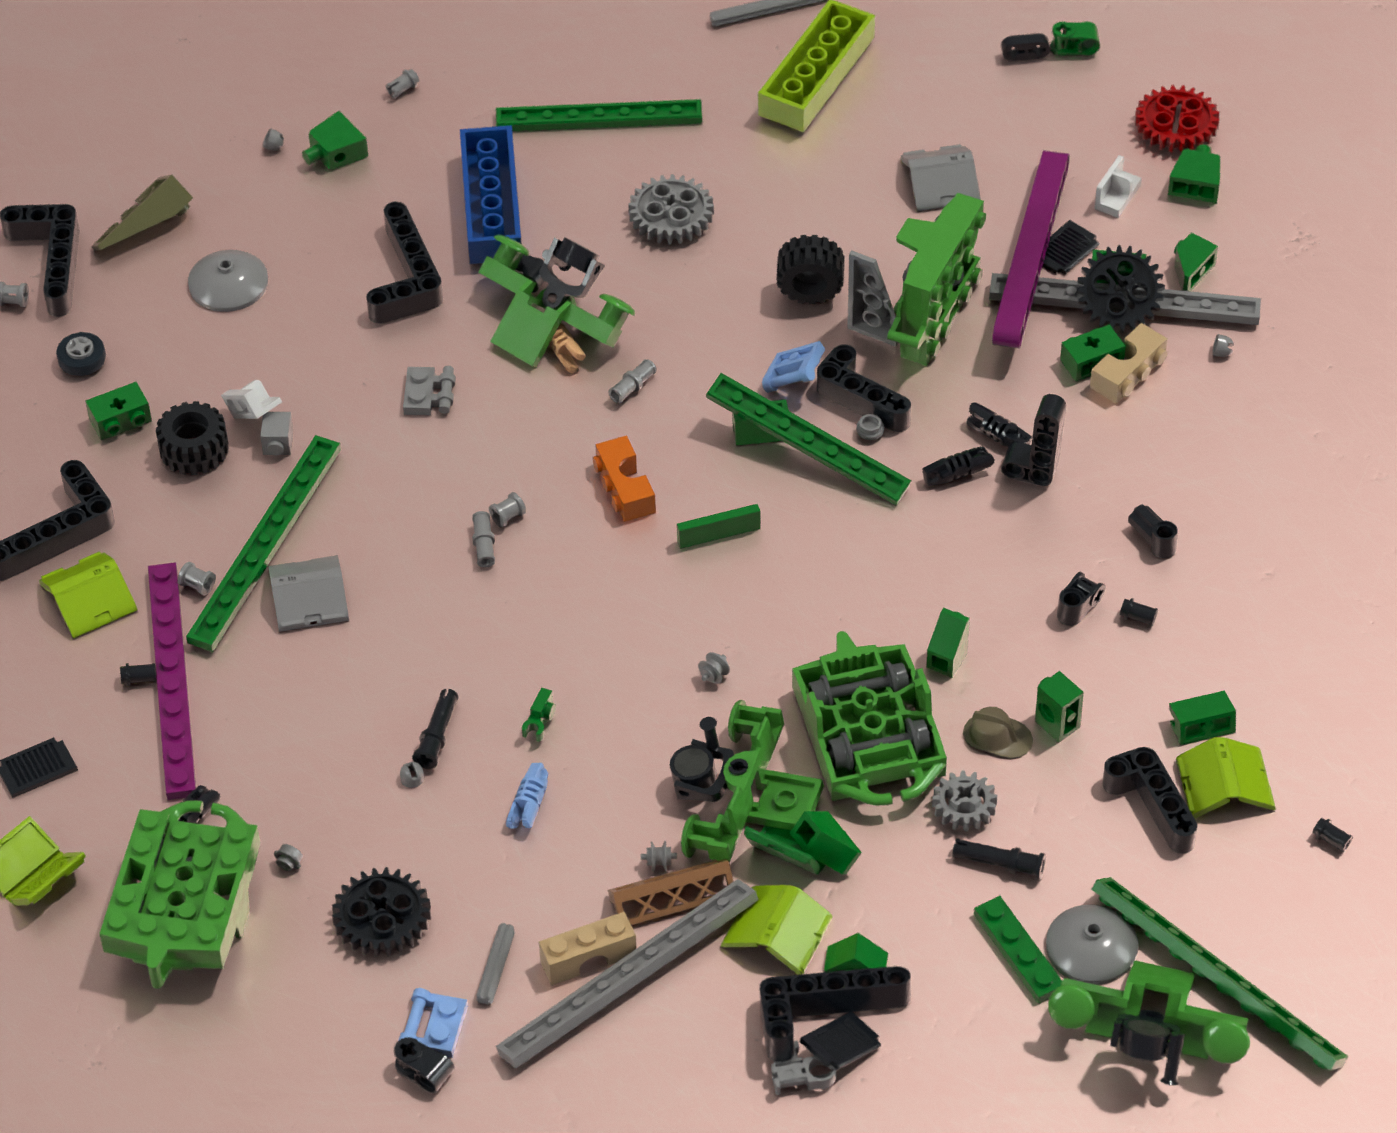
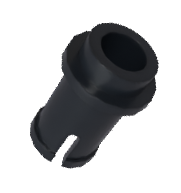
M1134 598L1130 600L1124 599L1120 610V615L1124 616V620L1131 618L1153 626L1158 613L1157 608L1134 602Z
M126 663V666H120L121 684L127 683V686H130V683L156 682L155 663L129 666V663Z
M1321 818L1312 832L1316 835V839H1323L1340 849L1341 852H1345L1351 844L1353 836L1331 824L1332 820L1329 818L1327 820Z

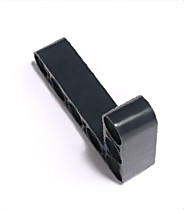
M397 201L388 203L384 207L385 228L408 279L374 288L367 293L369 319L379 324L434 309L443 302L442 283L438 271L406 205Z
M69 204L12 205L3 208L0 212V220L6 239L11 241L49 240L43 289L47 310L54 317L68 314L72 306L80 232L76 209Z
M67 461L60 469L65 493L75 506L0 541V581L9 579L112 529L115 520L110 499L81 461Z
M901 966L777 976L764 979L760 983L759 991L760 1012L767 1056L776 1062L788 1061L794 1056V1026L792 1017L892 1009L908 1005L911 1001L910 972Z

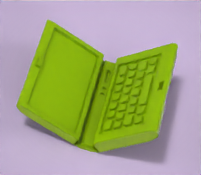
M99 551L80 559L78 564L70 568H59L41 576L42 579L39 580L40 585L55 597L56 604L73 639L138 611L115 560L104 552L100 553Z
M1215 737L1176 757L1186 804L1195 819L1230 802V798H1238L1241 802L1276 810L1263 756L1259 747L1225 737Z
M29 816L0 839V893L15 906L30 905L31 903L34 905L52 890V885L63 876L68 877L85 862L86 855L84 852L62 853L56 843Z
M791 885L752 886L751 888L756 891L758 901L736 916L721 947L768 946L766 950L797 975L804 974L833 916L798 887Z

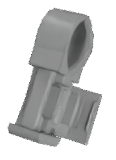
M798 1040L794 1041L795 1052L791 1059L784 1062L773 1061L774 1063L771 1066V1077L777 1095H781V1088L807 1084L808 1090L826 1089L832 1086L836 1080V1069L832 1065L828 1067L831 1069V1072L817 1076L810 1074V1070L813 1067L824 1064L815 1056L803 1058L802 1062V1057L797 1056V1053H799Z

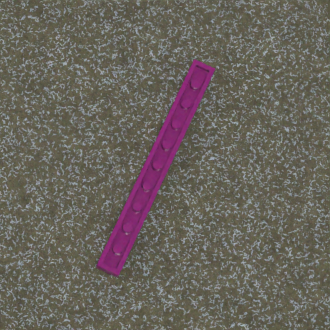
M176 562L148 566L167 800L185 798L196 789Z

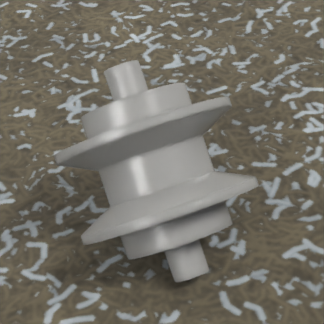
M709 652L706 655V661H700L698 664L702 680L719 684L722 681V675H728L730 672V667L726 661L727 657Z
M651 841V848H647V854H641V860H647V866H652V872H654L656 865H662L665 871H667V865H671V859H677V853H671V847H666V841H664L662 847H655L653 841Z

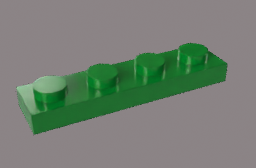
M995 897L974 908V916L1036 1002L1040 1004L1048 1000L1051 993L1058 987H1061L1062 979L1002 897Z

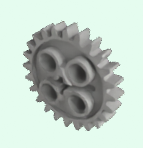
M671 174L670 179H666L661 175L660 181L650 178V185L642 182V189L635 188V195L630 196V203H628L630 222H633L634 229L639 228L640 235L647 233L648 240L657 237L658 243H661L663 239H667L668 244H671L673 239H677L679 243H682V238L686 237L691 241L693 233L701 236V229L707 230L708 223H712L714 204L713 197L709 196V189L703 190L702 183L695 185L694 178L688 182L685 181V175H682L679 180L675 179L674 174Z

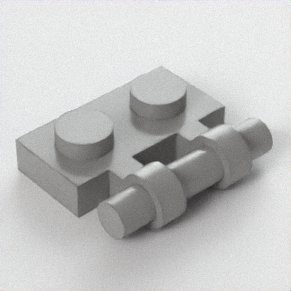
M445 366L443 373L435 375V367H408L403 403L404 415H431L432 407H439L440 413H449L450 406H452L454 400L452 393L456 380L453 374L454 368L452 366ZM434 389H441L438 394H433Z

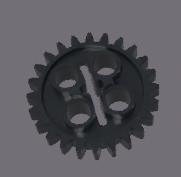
M1118 245L1114 253L1107 247L1105 256L1097 251V261L1091 258L1088 259V265L1091 268H1081V272L1086 277H1078L1077 282L1083 286L1077 288V294L1084 295L1078 299V303L1080 305L1087 304L1083 309V314L1092 312L1091 323L1099 319V328L1104 327L1107 323L1111 325L1113 330L1115 326H1119L1121 333H1124L1125 326L1129 325L1133 331L1135 323L1138 322L1145 325V317L1150 320L1154 319L1151 310H1160V305L1155 301L1164 300V295L1158 292L1165 290V284L1157 283L1163 279V274H1155L1159 265H1149L1151 256L1142 259L1141 249L1136 254H1132V246H1129L1126 252H1122L1121 246ZM1121 266H1128L1132 269V273L1128 276H1122L1117 270ZM1108 269H1110L1113 272L1114 277L1121 288L1126 286L1125 295L1130 300V302L1134 304V309H1131L1129 307L1126 298L1124 297L1121 291L1115 292L1116 283L1112 279V277L1107 273ZM1098 280H1105L1110 286L1106 290H1099L1094 284ZM1136 288H1142L1147 292V295L1144 298H1136L1133 296L1132 291ZM1113 302H1119L1124 306V309L1119 313H1115L1110 310L1109 305Z
M385 867L383 874H378L376 868H373L371 876H367L365 872L361 871V879L359 881L350 877L351 887L342 885V894L335 895L336 904H332L333 925L336 928V934L342 936L343 944L350 942L351 950L353 951L361 946L363 955H366L370 949L374 950L375 957L379 956L381 950H385L387 956H391V949L393 948L402 953L403 944L413 947V937L422 939V930H428V920L431 919L430 898L427 897L426 888L421 889L419 880L412 882L410 873L402 878L400 869H397L393 875L389 874L388 867Z

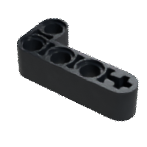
M847 344L836 346L817 368V391L821 396L861 416L867 414L877 415L883 422L884 427L891 431L902 432L909 428L911 419L910 400L856 373V350L852 346Z
M1055 394L1043 396L1034 420L1032 444L1014 442L1009 445L1001 466V471L1005 476L1040 486L1051 484L1060 458L1066 402L1062 397Z
M1139 747L1108 758L1104 765L1103 788L1108 793L1114 795L1136 789L1168 846L1176 853L1183 854L1192 851L1195 845L1197 822L1157 753L1149 747Z

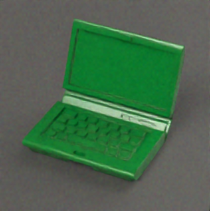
M746 826L744 835L752 846L816 875L826 866L802 850L789 834L791 830L764 826L762 831L758 832Z

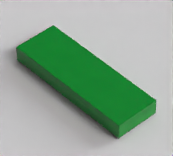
M753 504L678 523L677 543L679 548L682 549L761 529V511L758 504Z

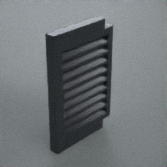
M1067 221L1050 236L1043 266L1055 274L1059 272L1067 274L1099 246V242L1096 241L1097 236L1075 222Z
M54 737L0 760L2 765L0 766V776L12 798L78 770L63 740L57 742Z
M849 1012L802 1036L799 1041L826 1067L832 1065L836 1070L881 1047V1043L878 1041L879 1035L853 1012Z

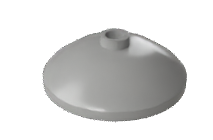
M221 250L205 256L193 266L188 277V287L193 299L207 309L220 312L236 311L254 304L262 297L268 286V273L263 262L253 254L240 250Z
M1080 905L1062 912L1054 919L1047 932L1046 950L1053 966L1065 977L1099 985L1121 978L1132 968L1138 953V938L1131 923L1127 922L1117 911L1100 905Z

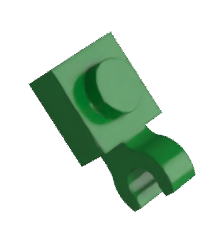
M541 687L530 708V716L522 725V737L526 738L530 731L535 730L537 731L536 741L541 742L545 736L544 726L547 720H552L556 710V704L553 703L552 690Z

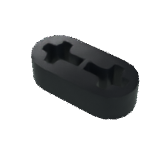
M1036 33L1008 36L1001 42V49L1006 60L1020 61L1040 59L1047 56L1050 52V45L1046 35Z

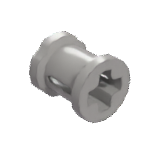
M0 282V306H4L5 303L19 304L20 307L27 306L29 288L26 283H22L19 286L6 285L5 282Z
M512 492L501 503L490 505L489 513L499 527H504L507 525L508 520L517 515H524L526 507L517 493Z
M192 562L185 563L178 575L179 585L184 587L188 585L197 589L198 593L204 596L210 593L216 580V575L213 572H205L198 569Z

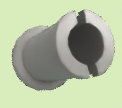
M413 69L404 70L401 76L386 84V90L389 95L394 93L392 98L395 99L409 88L417 87L419 77Z

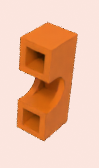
M627 435L595 444L596 456L592 457L593 465L597 473H602L603 487L606 493L610 492L612 495L611 502L616 513L620 512L624 522L656 513L655 493L647 476L626 477L637 473L636 453Z

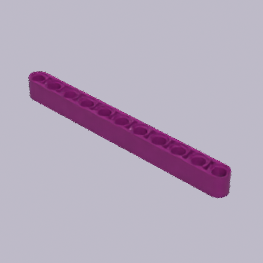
M1045 150L1042 152L996 317L992 345L1018 349L1021 347L1068 173L1070 154Z

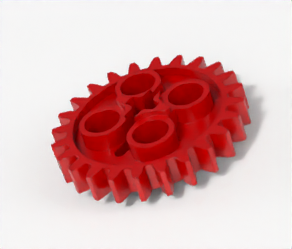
M1171 85L1170 90H1167L1161 86L1160 92L1153 89L1151 96L1145 94L1144 100H1139L1135 113V126H1138V133H1143V140L1151 138V146L1159 143L1160 150L1168 146L1170 152H1173L1175 148H1179L1182 153L1184 147L1194 150V145H1202L1204 141L1211 142V136L1215 137L1217 129H1219L1220 112L1216 111L1217 104H1211V97L1204 99V92L1195 94V88L1185 91V86L1182 85L1180 90H1176L1175 86ZM1181 104L1177 133H1173L1177 105Z

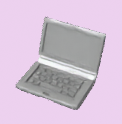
M958 144L940 147V150L925 152V150L904 152L901 155V162L909 167L911 171L910 176L917 211L944 208L956 196L957 192L981 200L973 155L967 147Z
M338 555L268 566L279 632L349 621ZM317 621V624L310 625V622Z

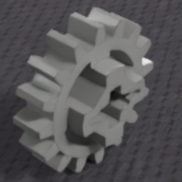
M961 771L960 777H956L954 773H949V781L941 778L940 785L934 787L932 807L935 808V816H942L943 825L949 822L953 823V830H956L959 825L963 826L964 831H968L970 825H973L977 830L980 829V822L988 824L990 822V815L995 816L997 795L994 794V785L987 786L986 777L978 780L976 772H973L970 777L966 776L965 771ZM980 797L983 798L984 804L981 803V798H980Z

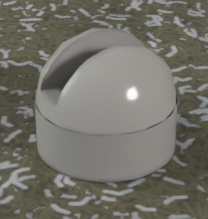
M270 128L265 136L263 148L272 151L281 149L284 142L283 135Z
M1217 334L1213 345V355L1218 357L1229 356L1233 350L1228 348V346H1234L1231 338Z
M412 761L402 766L400 770L401 783L409 788L418 787L423 783L424 772L419 763ZM410 771H414L416 776L411 777Z

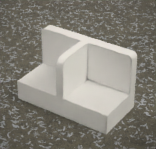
M1121 155L1116 158L1098 184L1095 199V210L1116 218L1120 217L1142 182L1141 177L1123 171L1124 157Z
M259 380L252 381L242 389H230L221 395L234 419H258L282 403L280 397H269Z

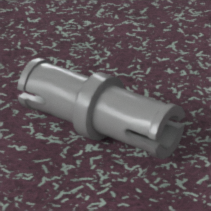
M644 359L633 371H627L623 375V379L609 389L610 398L616 403H621L633 391L637 392L640 390L643 383L657 372L655 364L649 359Z
M479 511L474 513L472 517L475 533L472 536V540L477 550V564L481 567H490L495 564L493 552L495 536L491 532L490 514L485 511Z

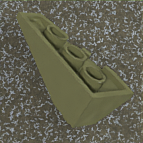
M173 175L158 177L135 200L138 205L135 204L125 210L121 215L122 222L120 224L116 222L110 226L91 246L94 251L102 250L175 215L181 216L190 208L188 203L193 197Z

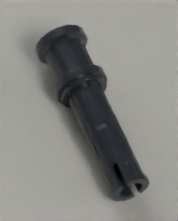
M452 689L448 690L447 696H445L447 690H441L429 726L420 734L419 748L412 755V760L419 763L422 768L433 769L437 766L439 750L446 743L444 733L459 698L457 692Z
M958 838L955 840L952 854L955 858L1007 868L1011 874L1021 872L1034 875L1035 879L1039 880L1042 878L1046 862L1045 853H1040L1039 855L1022 852L1021 848L1018 847L1012 848V850L1001 849Z

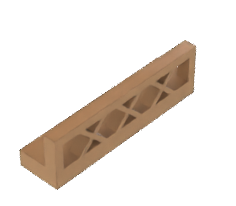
M713 860L609 889L608 894L610 902L615 905L617 914L624 912L623 902L634 899L643 904L637 916L628 918L630 924L634 925L698 907L716 894L707 889L715 876L724 874L727 886L733 883L734 880L728 860ZM706 879L703 886L697 883L698 881ZM692 883L701 888L695 900L687 902L678 897L684 885ZM676 887H677V889H676V891L674 892V894H673L672 892L668 891L669 889H673V888H676ZM663 891L672 896L664 909L658 910L649 905L654 895L658 892ZM705 891H706L707 893L711 894L710 896H706V897H703V898H702V896H703V894L705 893ZM648 896L645 902L639 898ZM676 899L682 902L681 904L673 906ZM647 907L653 910V912L644 914Z

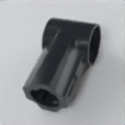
M1143 504L1137 506L1129 515L1128 523L1151 544L1153 555L1159 558L1172 557L1177 547L1178 529L1176 525L1170 521H1163L1149 506H1144Z

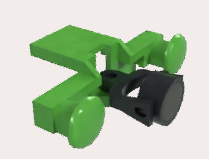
M497 234L493 237L500 241L501 244L493 258L486 257L479 273L516 294L490 341L491 343L537 368L563 320L598 341L614 348L622 333L621 328L629 314L635 316V310L623 300L603 293L599 297L605 300L606 304L599 317L576 306L574 297L583 298L587 295L589 289L605 265L598 262L599 255L564 237L563 241L554 238L550 249H546L542 253L544 263L539 272L542 279L548 283V286L536 297L531 294L536 283L515 271L522 256L526 255L529 257L527 248L516 240L504 235ZM554 264L557 265L561 271H568L571 267H574L586 273L581 285H568L553 273L552 266ZM532 303L546 309L543 313L531 306Z

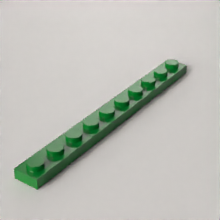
M317 435L314 436L186 636L188 644L211 652L215 650L340 453L341 445L339 442Z
M1111 877L1096 880L1091 890L1099 895L1098 898L1102 903L1115 907L1122 913V917L1127 922L1143 928L1148 938L1155 942H1161L1168 947V951L1172 956L1179 960H1185L1193 966L1192 970L1197 975L1213 981L1218 991L1238 1000L1243 1010L1253 1015L1256 1014L1265 1021L1264 1025L1268 1029L1284 1035L1289 1039L1288 1042L1292 1047L1299 1051H1305L1312 1056L1313 1062L1317 1066L1325 1070H1334L1344 1066L1349 1058L1348 1055Z

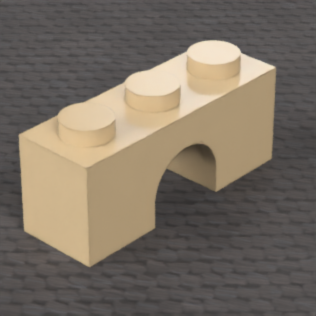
M1142 323L1124 340V345L1126 346L1124 358L1128 360H1119L1108 354L1091 371L1090 388L1114 403H1117L1124 396H1128L1134 389V386L1140 380L1144 381L1151 370L1157 364L1161 365L1167 357V338Z
M625 912L539 941L540 962L551 986L580 976L581 965L592 957L604 956L609 966L617 963L637 949L636 934Z

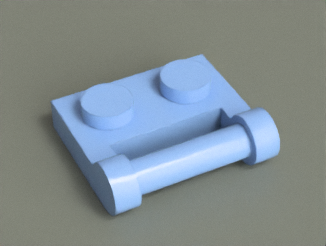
M818 341L777 353L762 380L764 390L770 393L777 391L778 387L799 381L809 382L814 380V369L820 363V358L825 351L822 343Z
M423 988L414 989L411 998L413 1005L405 1031L400 1034L399 1040L405 1037H412L429 1048L453 1058L468 1008L467 999L433 994ZM424 1008H433L424 1038L417 1037L416 1034Z

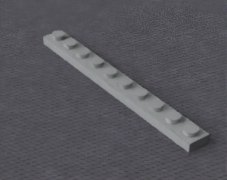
M992 273L989 300L1001 301L1008 274ZM1039 277L1032 304L1082 309L1087 306V304L1080 305L1078 303V299L1084 295L1077 294V288L1083 286L1077 281ZM1105 283L1094 284L1099 290H1106L1110 286ZM1116 285L1115 292L1121 291L1129 307L1134 309V304L1125 295L1126 286L1121 288L1119 285ZM1136 288L1132 291V294L1136 298H1144L1147 292L1142 288ZM1165 289L1158 292L1164 295V300L1155 301L1160 305V310H1151L1153 315L1259 325L1261 298ZM1113 302L1109 305L1111 311L1121 312L1124 306L1119 302Z
M739 879L735 880L496 1045L499 1056L514 1068L527 1062L537 1053L552 1045L563 1035L602 1010L645 978L651 976L658 969L674 960L717 928H720L730 919L746 910L758 901L756 891Z

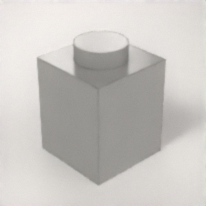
M267 412L263 415L260 436L263 455H291L293 439L291 412Z

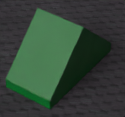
M858 932L827 946L824 972L887 967L888 952Z

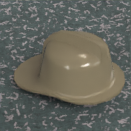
M989 706L975 711L973 717L964 726L963 735L965 741L971 747L1009 759L1020 758L1032 748L1033 737L1031 731L1021 722L1009 718L1008 714L998 707Z

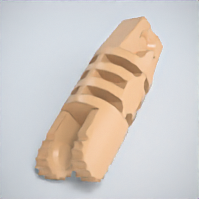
M561 322L549 346L566 370L572 374L578 369L572 356L583 361L586 355Z

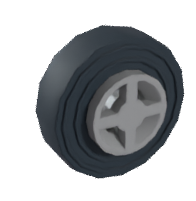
M88 332L70 334L58 344L56 351L59 366L64 372L74 376L94 373L101 368L106 358L102 340Z

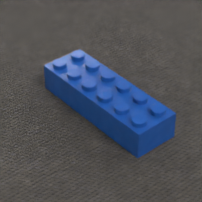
M512 125L460 129L470 264L484 263L487 256L494 257L501 244L500 241L493 238L497 234L510 237L522 244Z

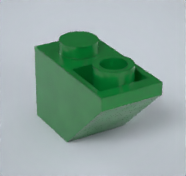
M943 607L927 649L926 668L953 678L968 654L970 618Z
M804 811L789 833L805 853L812 855L816 860L842 875L848 873L862 853L829 811Z

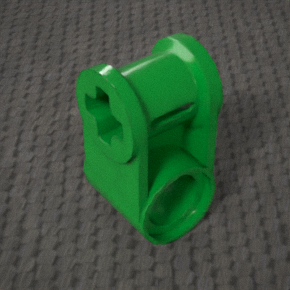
M1057 22L1052 27L1054 38L1050 43V50L1055 55L1089 56L1097 53L1100 49L1097 26L1092 22Z

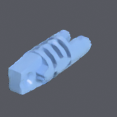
M532 763L525 777L521 780L506 820V827L516 829L522 819V824L525 828H532L548 784V771L542 763Z

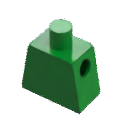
M337 111L310 130L308 134L310 148L302 151V156L308 165L320 160L330 170L369 157L367 138L340 111Z
M1204 144L1197 146L1196 150H1183L1170 174L1168 195L1217 204L1220 186V156L1213 154L1211 148Z

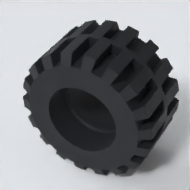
M800 235V238L794 237L790 239V242H785L782 248L779 249L776 280L778 288H781V293L788 295V298L792 301L798 300V303L803 304L804 302L809 304H815V302L824 303L826 299L831 300L835 298V294L841 292V287L844 284L845 257L841 247H837L836 242L829 241V238L824 236L820 238L818 235Z
M193 401L192 404L183 402L181 406L174 405L170 407L171 411H165L162 414V418L158 419L156 427L160 457L165 466H169L170 470L174 472L179 470L180 474L186 475V473L197 475V472H203L204 474L209 472V468L215 469L218 467V462L224 461L226 458L225 454L228 453L229 449L223 415L219 414L217 408H211L210 404L207 403L201 405L199 401Z

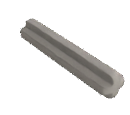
M501 923L498 926L476 994L477 1001L481 1004L490 1005L494 1000L515 934L514 927L511 924Z

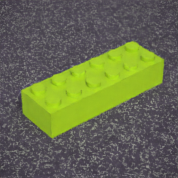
M829 0L758 92V115L804 132L875 38V15L835 0Z

